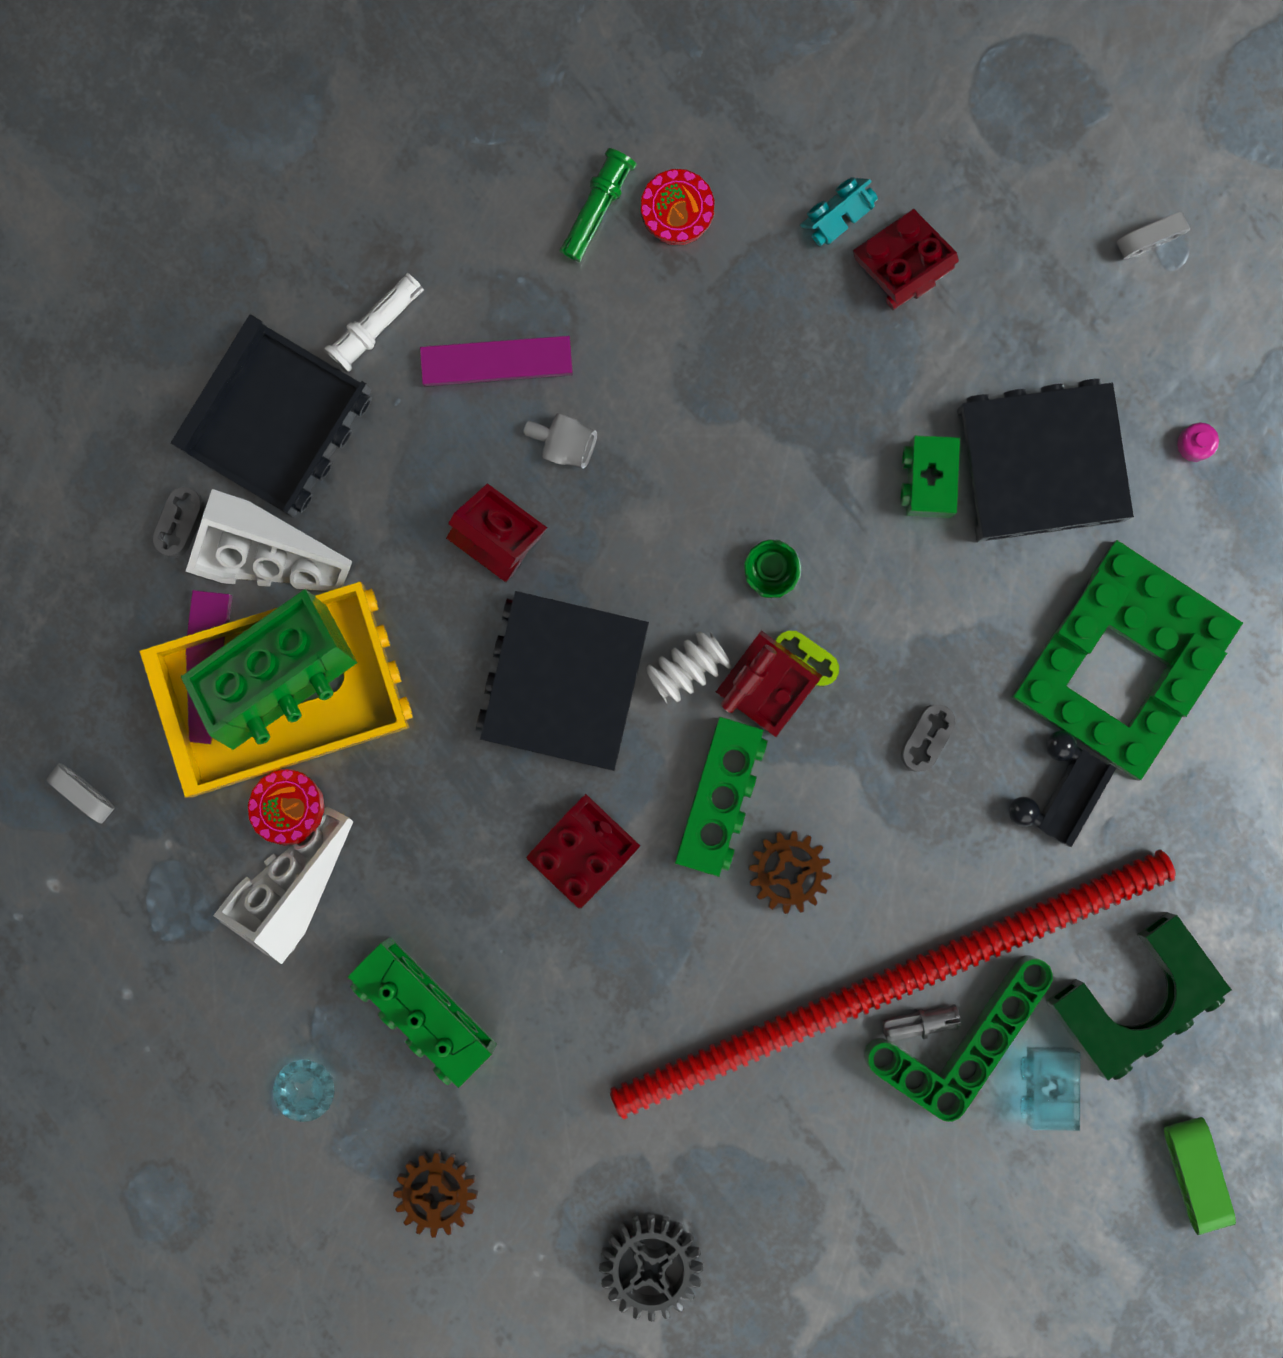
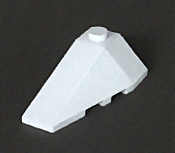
M212 489L185 572L226 584H235L236 580L240 579L257 581L258 586L270 587L271 582L291 583L296 589L331 591L343 587L352 561L250 501Z

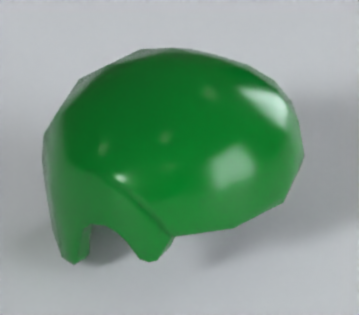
M764 540L751 548L744 561L747 583L764 598H781L795 588L801 577L802 566L799 556L792 547L781 540Z

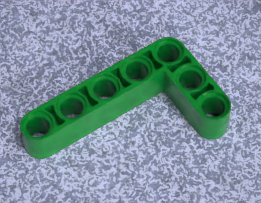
M1033 956L1019 958L1012 965L939 1074L885 1038H876L866 1045L864 1059L867 1066L878 1077L939 1119L946 1122L958 1120L966 1112L1049 989L1053 981L1051 967L1046 962ZM1037 965L1040 969L1039 979L1033 984H1027L1024 980L1025 969L1028 966ZM1011 996H1016L1019 1001L1017 1012L1013 1015L1005 1016L1002 1011L1003 1002ZM989 1028H995L998 1033L996 1043L990 1047H983L981 1044L982 1033ZM882 1048L890 1049L892 1051L891 1062L884 1067L876 1066L874 1064L875 1053ZM968 1060L975 1061V1074L968 1079L961 1078L959 1075L961 1064ZM914 1070L922 1071L924 1074L922 1084L917 1088L906 1087L905 1079L907 1075ZM946 1092L954 1093V1105L948 1110L938 1109V1098Z

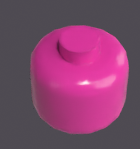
M1201 422L1192 424L1179 435L1177 441L1178 451L1188 461H1204L1214 455L1218 449V433L1209 424Z

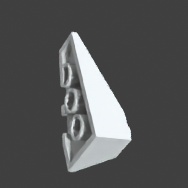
M327 806L324 809L321 824L315 832L312 831L306 837V840L301 843L291 845L280 856L277 857L273 853L264 861L267 867L252 880L248 877L244 878L233 889L213 916L261 952L282 964L306 933L353 821Z

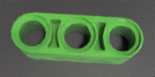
M1198 1117L1164 1127L1165 1140L1186 1211L1195 1233L1202 1235L1236 1225L1232 1202L1213 1138L1205 1119Z

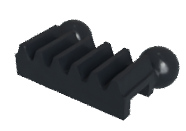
M1057 731L1051 734L1047 740V752L1057 761L1070 759L1073 761L1072 764L1067 767L1065 776L1059 781L1057 790L1052 793L1049 804L1043 809V814L1039 811V806L1033 799L1019 797L1010 804L1009 817L1014 824L1020 827L1033 825L1036 829L1062 844L1072 847L1114 774L1116 767L1104 763L1089 754L1090 752L1079 748L1076 739L1069 732Z

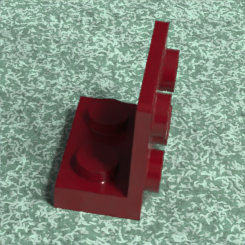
M585 794L535 846L526 858L577 908L581 909L630 859L640 845Z

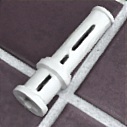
M406 273L358 322H350L347 325L348 330L332 346L327 345L324 350L343 370L349 373L352 370L351 364L366 349L372 350L375 347L376 341L374 339L424 289L414 277Z

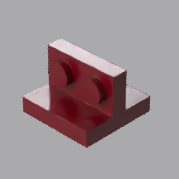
M487 483L454 512L448 522L452 528L446 539L504 582H507L514 575L527 552L542 538L548 527Z

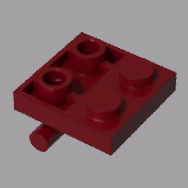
M912 209L853 250L855 260L889 295L885 300L892 310H895L913 297L918 299L934 288L936 281L954 270L955 264L959 262L957 252L915 209Z
M761 630L715 692L724 698L721 706L726 711L733 713L736 708L773 736L777 737L820 681L822 675Z

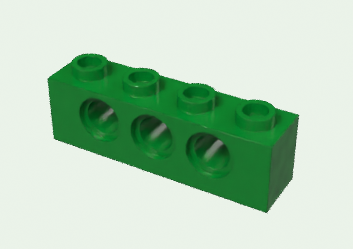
M723 717L718 718L676 855L675 864L720 877L722 869L729 870L735 849L729 848L730 840L733 833L740 834L746 815L745 812L740 811L743 797L751 798L757 776L751 775L755 760L762 761L768 740L762 738L764 730ZM730 750L740 752L744 758L742 769L735 773L729 772L723 765V757ZM721 786L729 788L733 794L731 805L724 809L717 808L712 802L713 791ZM708 823L718 824L722 830L721 840L714 845L705 844L701 839V830Z

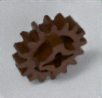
M791 830L789 839H784L781 832H776L775 843L772 844L765 838L762 840L763 846L766 848L763 853L756 850L753 851L752 854L759 861L758 864L748 865L750 871L757 873V877L750 880L749 883L751 886L760 885L762 888L756 895L759 900L767 896L770 897L768 908L773 910L778 903H781L783 913L788 914L791 905H795L797 910L802 913L804 912L803 902L808 900L816 906L818 902L814 894L816 892L827 893L828 890L821 885L822 880L831 879V874L823 872V867L831 862L829 858H819L818 854L823 850L822 845L819 844L813 848L809 846L811 836L806 835L802 841H798L797 831ZM790 846L801 848L811 858L799 860L793 857ZM776 851L778 859L774 867L764 872L768 858ZM786 862H790L794 867H806L794 874L795 880L792 882L786 877H773L785 870ZM815 872L811 886L804 892L802 888L803 882L807 875ZM780 884L786 887L789 897L775 894L768 886Z
M440 1150L435 1151L431 1160L428 1159L424 1152L420 1153L419 1165L409 1160L405 1165L409 1175L400 1173L396 1179L404 1186L396 1188L393 1192L394 1197L402 1198L403 1200L396 1206L395 1210L396 1212H407L408 1215L403 1222L404 1225L407 1226L413 1221L418 1224L416 1233L419 1235L425 1227L430 1228L432 1238H436L439 1228H443L447 1235H451L454 1222L460 1227L465 1225L466 1219L462 1213L473 1214L475 1206L468 1202V1200L477 1199L478 1191L469 1189V1186L475 1182L476 1177L475 1175L465 1176L464 1172L468 1164L464 1162L459 1166L455 1165L456 1154L451 1153L447 1160L442 1159ZM429 1170L428 1178L424 1182L412 1184L413 1180L420 1173ZM445 1171L450 1173L458 1183H452L446 1177ZM432 1186H437L439 1193L443 1194L440 1201H434L433 1194L429 1193ZM460 1203L453 1213L443 1217L444 1209L448 1205ZM414 1204H419L426 1211L427 1216L418 1211Z

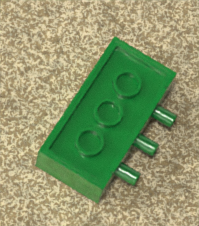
M304 589L181 676V679L209 736L234 750L251 737L254 738L257 744L268 742L270 734L266 727L283 715H285L288 722L298 721L302 713L297 705L315 692L320 700H327L332 697L333 690L329 683L358 662L328 607L308 590Z
M391 937L380 943L348 976L353 982L350 985L352 991L364 1002L370 999L381 1010L378 1013L379 1018L392 1030L398 1027L408 1037L405 1041L406 1045L418 1057L422 1058L426 1055L436 1065L433 1068L434 1073L446 1085L449 1086L453 1082L459 1088L493 1054L497 1043Z

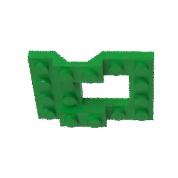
M1115 540L1092 573L1085 591L1069 615L1052 634L1012 695V698L1060 730L1069 732L1078 742L1134 779L1142 780L1181 718L1187 717L1228 654L1225 651L1243 625V622L1120 541ZM1107 627L1167 665L1128 726L1067 687L1087 654H1091Z

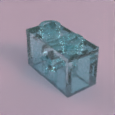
M1027 1047V1057L1021 1058L1020 1065L1021 1078L1026 1080V1095H1022L1020 1099L1022 1119H1026V1124L1033 1130L1080 1131V1052L1074 1048ZM1050 1079L1057 1087L1050 1090L1048 1097V1095L1042 1092V1087H1048Z

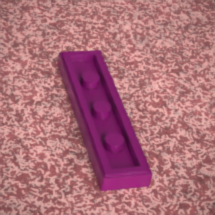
M570 336L420 347L424 387L573 375Z
M192 590L187 636L229 623L233 595ZM225 636L187 648L186 671L188 672L222 648ZM187 691L189 740L195 743L211 744L212 737L209 736Z

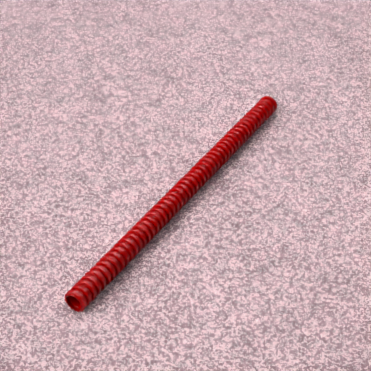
M1161 849L1155 851V856L1150 854L1144 856V861L1136 859L1133 861L1132 866L1129 864L1123 865V870L1121 871L1118 868L1113 869L1111 875L1104 873L1101 875L1100 880L1097 878L1090 879V884L1081 883L1077 890L1072 887L1068 889V894L1064 892L1058 893V898L1049 897L1045 904L1040 901L1036 903V908L1028 906L1025 908L1024 913L1020 911L1014 912L1013 918L1009 915L1003 917L1004 921L1001 923L996 920L992 922V927L985 925L982 926V931L980 932L977 930L971 931V936L969 937L965 934L960 936V941L956 942L952 939L946 947L944 944L939 945V950L937 951L933 949L927 950L928 954L925 956L920 953L916 955L917 959L914 961L911 958L906 959V964L901 965L897 963L893 970L889 968L884 969V974L879 975L876 972L870 980L867 977L863 978V983L861 984L853 982L851 983V988L846 989V987L840 988L841 992L838 994L834 991L830 992V997L825 999L824 996L818 998L819 1002L815 1004L813 1001L807 1003L808 1007L798 1006L796 1012L792 1013L789 1010L786 1012V1016L782 1018L780 1015L775 1016V1021L770 1023L769 1020H766L762 1027L754 1025V1030L748 1032L745 1029L742 1031L743 1035L739 1037L734 1034L731 1035L732 1040L726 1042L725 1039L720 1040L721 1044L716 1047L714 1044L709 1045V1050L704 1051L701 1048L698 1050L699 1054L693 1056L690 1053L687 1055L688 1059L686 1060L678 1058L676 1059V1064L671 1065L669 1062L665 1064L666 1068L660 1070L658 1067L654 1069L655 1073L651 1075L648 1072L644 1073V1078L640 1080L638 1077L633 1078V1083L627 1084L625 1081L621 1083L622 1087L619 1089L615 1086L610 1088V1096L619 1117L625 1120L631 1112L634 1115L638 1114V1109L640 1108L650 1109L649 1104L655 1103V1105L661 1104L660 1100L666 1098L667 1101L671 1100L672 1094L677 1093L680 1096L683 1094L682 1090L686 1088L689 1091L694 1090L693 1085L699 1083L700 1086L705 1085V1080L710 1079L712 1082L716 1080L715 1076L718 1074L724 1077L727 1075L726 1071L732 1069L735 1072L738 1070L737 1066L741 1064L747 1067L749 1066L748 1061L754 1059V1062L760 1061L759 1057L765 1055L766 1058L770 1057L771 1051L776 1050L779 1053L782 1051L781 1047L785 1045L790 1048L793 1046L792 1042L798 1041V1043L804 1042V1037L809 1036L811 1039L815 1037L814 1033L817 1031L821 1034L825 1033V1028L830 1026L831 1029L837 1027L836 1023L841 1021L842 1024L848 1022L847 1018L850 1017L857 1019L859 1013L863 1012L866 1015L869 1013L870 1008L874 1007L875 1010L880 1009V1004L885 1002L886 1005H889L893 998L901 1000L902 994L907 993L910 996L916 988L919 991L924 990L925 984L933 986L935 985V980L944 981L948 974L952 977L956 976L958 970L961 969L962 972L968 970L969 965L973 967L979 966L978 961L988 962L992 955L995 958L1001 956V951L1009 953L1012 951L1011 947L1016 946L1020 948L1023 946L1022 942L1024 941L1028 944L1032 943L1034 937L1037 936L1041 939L1044 937L1045 932L1049 934L1055 933V928L1064 929L1068 922L1073 925L1077 923V918L1085 920L1088 918L1089 913L1093 915L1098 914L1100 908L1108 910L1112 903L1115 906L1121 904V899L1125 901L1131 900L1132 894L1140 896L1143 894L1144 889L1148 892L1153 890V885L1155 884L1158 887L1163 886L1165 880L1169 882L1175 880L1176 872L1172 861Z

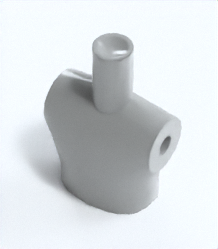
M558 413L550 428L528 421L524 428V435L545 442L542 458L561 465L585 468L590 461L597 440V432L584 426L576 419Z

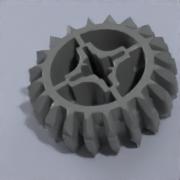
M652 1213L647 1215V1225H641L638 1216L632 1217L634 1228L632 1230L624 1223L619 1224L618 1229L622 1238L611 1233L608 1236V1242L614 1248L603 1247L601 1251V1256L609 1261L600 1263L599 1271L604 1274H610L601 1280V1285L603 1288L614 1287L608 1294L610 1302L616 1301L621 1297L623 1298L619 1305V1311L624 1313L630 1306L634 1307V1319L640 1318L642 1310L648 1311V1320L651 1322L655 1320V1311L661 1310L664 1319L670 1318L669 1306L673 1305L678 1312H682L684 1305L680 1298L693 1301L695 1295L689 1287L696 1288L701 1286V1279L694 1275L703 1271V1263L694 1260L701 1255V1250L699 1247H689L694 1241L693 1234L688 1233L680 1238L683 1224L678 1222L670 1230L668 1229L670 1220L665 1215L661 1219L660 1225H655V1217ZM659 1239L669 1243L670 1246L664 1245L659 1249H651L643 1241L640 1242V1240ZM630 1248L637 1265L630 1271V1276L623 1280L619 1270V1263L625 1251ZM680 1255L683 1261V1270L677 1283L672 1286L665 1271L673 1263V1258ZM643 1258L651 1265L659 1263V1276L657 1273L654 1274L652 1270L644 1272ZM643 1286H652L660 1294L643 1295L632 1289L638 1290Z

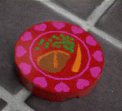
M670 169L657 174L647 184L641 196V217L646 229L656 238H659L660 241L668 245H686L697 241L709 228L714 218L715 199L710 186L700 175L687 169Z
M291 769L273 771L261 778L253 788L248 802L249 821L255 832L266 841L282 846L299 844L306 840V837L312 831L315 832L319 827L324 813V799L319 787L306 774Z

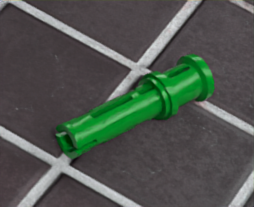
M607 148L605 152L607 158L597 176H593L590 181V188L592 190L579 212L571 231L559 249L563 255L574 261L581 262L612 201L620 198L622 184L629 171H634L637 166L634 160L618 150Z

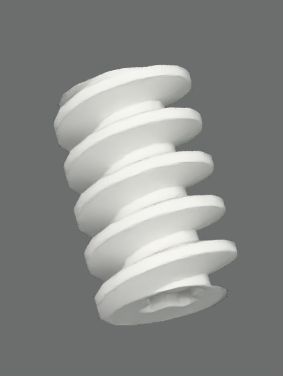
M701 631L696 634L698 646L688 639L684 641L685 654L673 648L671 650L673 662L668 661L663 656L659 657V671L650 664L645 667L648 677L666 704L667 696H670L676 702L681 700L679 688H683L689 694L693 693L691 682L693 679L704 686L706 684L704 672L708 671L714 677H718V663H721L727 669L732 668L730 660L711 632L710 638Z

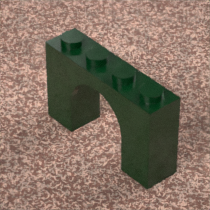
M1165 913L1137 934L1159 964L1166 980L1164 1003L1160 1010L1148 1021L1138 1025L1115 1023L1104 1011L1086 984L1077 979L1046 1000V1003L1099 1076L1107 1081L1112 1078L1118 1080L1127 1075L1133 1069L1131 1065L1143 1055L1147 1058L1157 1053L1164 1046L1163 1040L1173 1033L1179 1035L1187 1031L1195 1023L1193 1018L1204 1010L1211 1012L1225 1002L1223 996L1232 991L1176 914Z

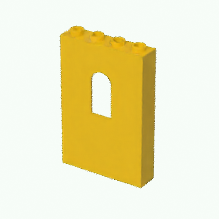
M360 581L315 596L328 607L358 663L344 672V681L341 687L333 693L332 697L327 700L316 698L298 704L297 706L302 713L298 721L288 722L285 715L268 725L266 728L270 734V739L264 744H257L254 738L251 737L232 750L212 738L211 744L190 742L187 689L181 676L187 672V648L224 636L225 646L277 608L140 651L185 798L196 797L409 728L407 720L413 718L407 696L400 698L396 683H400L402 680L396 661L388 662L384 648L390 646L384 624L379 626L376 624L373 612L379 610L372 588L366 590Z

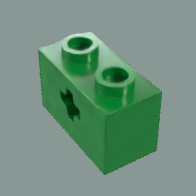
M914 435L909 442V446L903 447L902 468H908V483H902L900 503L901 506H907L906 516L952 518L957 514L960 438ZM927 469H931V475L937 477L931 485H928L927 478L921 477Z

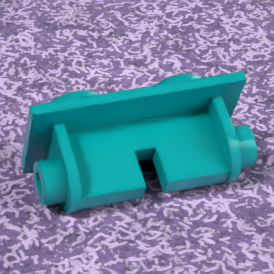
M854 177L845 180L836 188L837 194L827 203L826 201L817 203L807 212L808 218L800 226L815 230L811 236L818 246L821 247L823 244L829 245L849 228L841 216L846 213L850 221L855 223L875 207L874 202L878 200V196L871 188L865 189L872 181L865 178L855 179Z

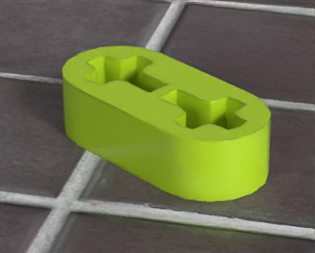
M790 630L781 633L775 641L781 644L783 639L787 642L793 638L799 641L797 649L806 655L802 661L814 670L815 668L807 663L809 658L817 663H821L824 660L830 663L827 668L831 672L830 677L822 676L816 686L824 687L837 679L839 674L837 659L809 638L797 631Z

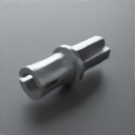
M955 1004L928 1011L918 1008L914 1014L885 1019L883 1021V1032L886 1040L890 1042L916 1036L927 1039L928 1034L960 1029L961 1022L956 1020L960 1019V1015Z

